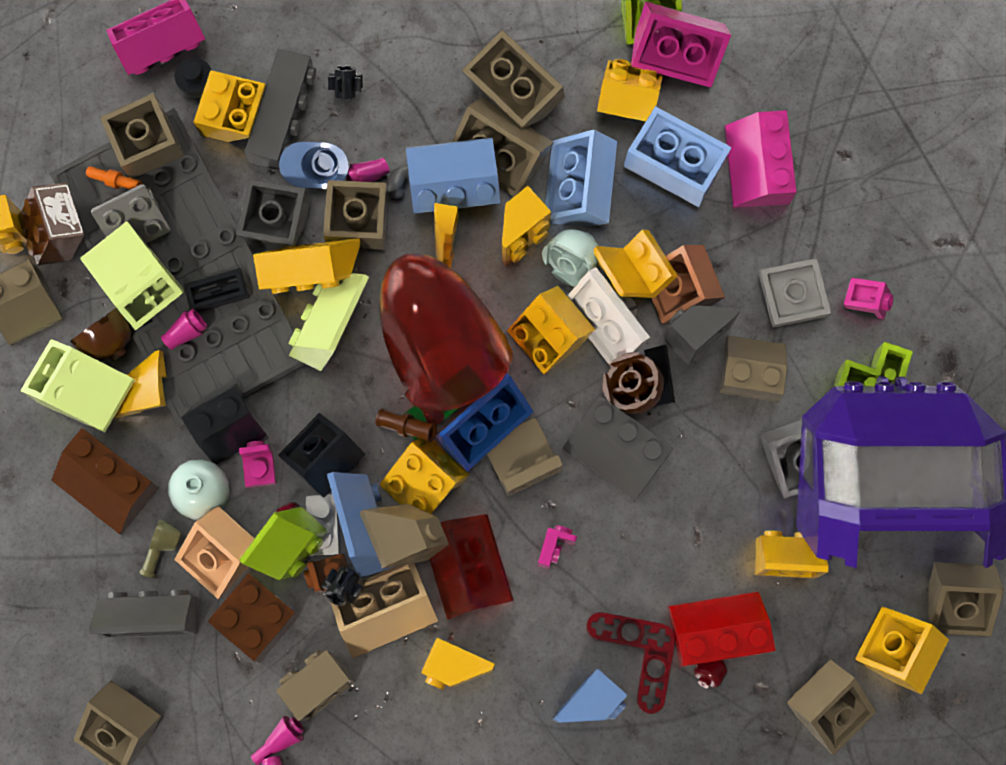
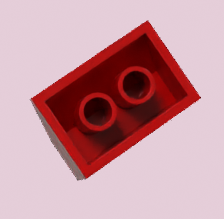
M759 592L668 606L672 630L675 634V647L679 667L776 651L770 619Z

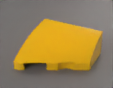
M434 203L436 259L441 276L449 278L454 256L453 242L459 218L458 207Z
M158 350L127 374L135 379V382L114 416L115 418L143 413L144 410L166 406L162 378H166L167 375L163 351Z

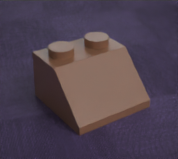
M683 245L666 255L678 277L655 298L651 299L661 324L670 322L669 320L682 308L687 311L693 305L711 306L725 298L704 245Z

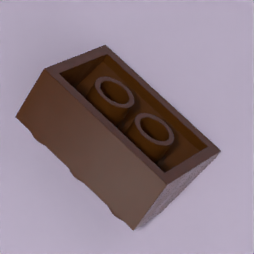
M83 428L80 429L62 451L51 481L120 535H122L160 488Z

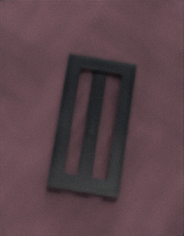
M238 268L184 284L190 310L194 309L199 313L250 298L242 269ZM237 278L238 281L194 295L192 293L194 290ZM240 289L239 292L195 304L197 301Z

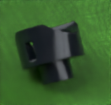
M201 58L185 59L175 69V83L184 97H202L210 70L212 71L206 61Z

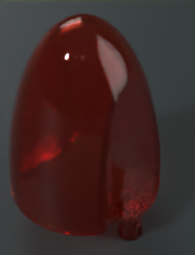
M419 253L402 255L390 264L382 280L379 300L380 321L384 341L403 386L409 387L405 393L406 398L411 404L421 409L428 423L437 425L445 418L443 411L468 405L494 389L508 372L512 363L513 351L506 335L502 332L481 299L463 278L448 265L431 256Z

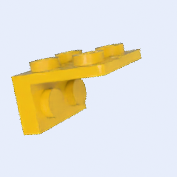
M641 230L624 248L596 246L594 248V255L598 260V266L609 277L614 291L622 297L655 298L678 277L649 230Z
M419 438L408 446L380 482V486L400 505L409 504L433 514L450 491L463 484L470 474L434 440L427 442Z

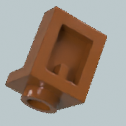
M338 554L316 562L313 560L307 562L308 570L304 571V576L309 589L314 587L315 592L318 594L326 592L327 589H324L322 584L330 570L334 569L337 572L340 567L349 568L345 554Z

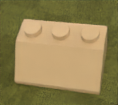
M415 563L395 566L358 582L357 584L362 585L363 588L353 604L348 601L344 606L331 603L340 634L352 658L368 653L373 649L438 622Z

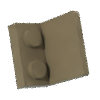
M535 418L520 424L487 454L508 497L561 472L563 468L558 454L554 455Z

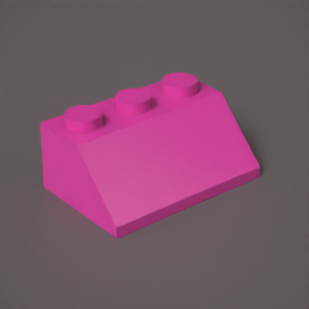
M169 0L106 30L111 44L128 75L133 73L135 75L142 74L150 68V65L158 61L160 63L167 62L175 57V53L184 49L186 51L195 49L201 44V41L205 40L186 0Z
M645 2L636 28L631 66L643 70H654L658 74L711 88L729 43L731 33L725 23Z
M787 110L757 112L725 125L726 144L732 147L728 154V166L733 208L790 204L796 194V184Z

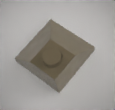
M394 505L365 509L359 512L382 569L427 561L449 545L438 517L412 505Z

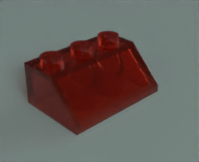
M488 514L441 522L440 524L449 545L429 560L447 620L467 616L514 601Z

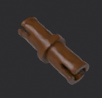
M381 408L376 415V426L396 431L403 437L410 435L427 442H432L437 433L436 424L415 419L414 415L409 413L402 415Z

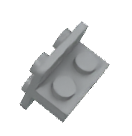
M144 184L91 209L92 216L106 237L126 221L130 223L145 243L171 231L169 224L160 211L153 191L150 187L146 188Z

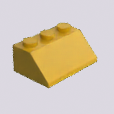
M360 238L295 245L294 247L286 246L253 254L259 290L271 289L272 294L290 291V286H296L297 291L314 289V284L321 283L322 288L340 286V280L351 277L361 244Z

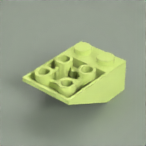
M128 221L80 258L115 307L135 330L185 292L184 288Z
M51 339L20 391L49 409L106 432L135 379L70 346Z

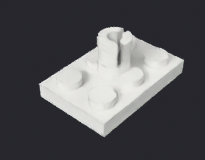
M597 267L588 271L567 296L596 329L588 338L610 367H612L611 363L614 359L626 353L637 352L650 339V336L635 318L637 308L629 310V308L636 305L630 297L620 298Z

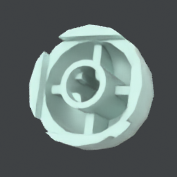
M567 229L556 234L549 240L542 251L545 265L549 262L554 268L551 273L557 279L572 287H575L588 271L595 267L598 270L600 269L598 260L594 255V248L598 246L597 242L590 234L580 230Z
M204 459L189 460L181 464L172 473L168 483V495L173 507L179 513L190 519L199 520L217 506L221 509L226 506L230 497L229 481L226 473L215 463Z

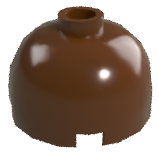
M115 308L106 314L105 317L96 321L73 338L70 343L76 350L100 362L108 358L114 362L127 352L124 346L131 340V324Z
M637 352L623 354L612 361V367L603 376L602 390L606 399L621 411L629 414H641L652 409L659 402L664 391V377L658 365L650 358Z

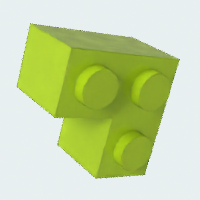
M883 342L875 351L871 367L846 359L838 369L833 387L844 386L845 382L851 381L861 382L864 384L863 386H875L878 377H886L889 382L895 383L897 377H906L913 351Z

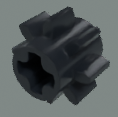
M336 66L334 73H329L328 90H335L336 98L352 99L356 97V91L361 92V88H363V75L356 74L354 66Z
M340 567L337 572L331 569L322 584V587L327 589L325 597L331 603L338 606H344L347 601L353 604L363 588L362 585L357 584L359 581L358 574L347 567Z

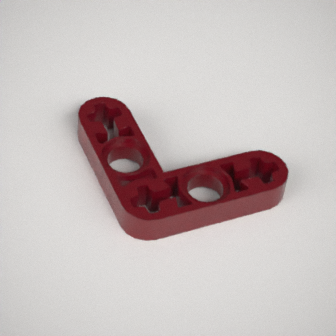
M604 612L593 614L586 623L587 633L592 639L644 650L636 704L644 713L655 714L663 708L666 699L675 644L673 630L668 625ZM599 618H603L604 624L608 626H614L613 620L620 621L616 629L617 639L611 638L613 631L604 630L601 635H597L596 629L592 628L591 624L597 623ZM634 624L637 626L639 636L636 640L627 641L623 638L622 628L624 625ZM644 626L650 627L648 630L650 634H658L660 629L664 630V636L669 637V641L664 642L662 647H659L656 640L647 638V645L641 644L645 635ZM651 660H658L663 664L664 673L661 677L653 678L648 674L647 665ZM644 679L651 683L662 682V689L655 687L654 697L659 698V703L653 704L651 709H648L647 703L642 701V696L648 695L650 686H644Z

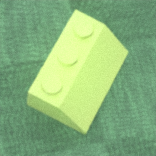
M351 273L350 278L339 281L340 286L332 288H322L321 283L317 284L312 293L317 298L313 305L307 304L300 318L305 323L301 330L295 328L288 344L293 346L289 356L322 371L338 345L369 276Z

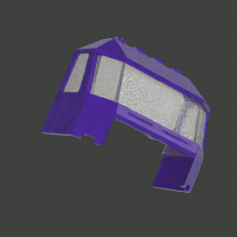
M878 377L875 386H863L864 384L861 382H845L844 386H834L802 416L796 528L817 558L829 561L832 560V556L845 559L846 566L857 568L859 531H974L985 542L983 560L985 568L993 565L994 558L997 560L1006 558V431L967 393L958 388L955 383L937 382V386H925V383L908 382L905 377H897L895 383L889 382L886 377Z

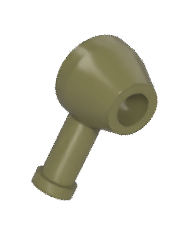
M163 520L158 521L143 569L140 570L139 574L154 578V572L161 551H175L181 532L170 523Z

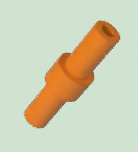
M89 166L86 170V177L102 181L106 186L116 189L123 187L131 190L143 184L142 181L124 176L122 172L113 169L106 171Z

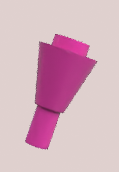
M283 716L265 741V744L251 755V759L256 765L262 763V760L268 758L273 753L275 754L303 741L302 733L304 732V727L295 717Z

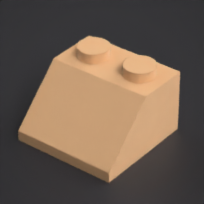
M217 506L194 523L174 560L217 599H220L248 569V566L242 564L239 559L255 538Z

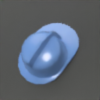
M297 142L285 148L280 156L279 168L284 179L293 186L327 189L328 180H345L348 175L349 163L343 150L335 144L327 142Z

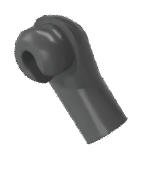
M408 164L394 169L388 177L386 185L391 199H398L404 195L402 185L405 180L409 179Z

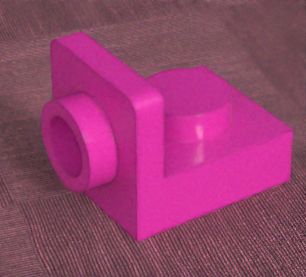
M851 278L844 306L846 309L875 313L878 319L884 320L886 312L890 311L893 306L894 297L884 282Z
M253 441L246 443L247 447L239 448V454L243 461L246 488L277 484L274 453L269 444H265L264 441Z
M555 525L554 529H547L537 566L549 569L551 562L557 564L562 547L556 545L557 541L575 545L577 536L572 535V529Z

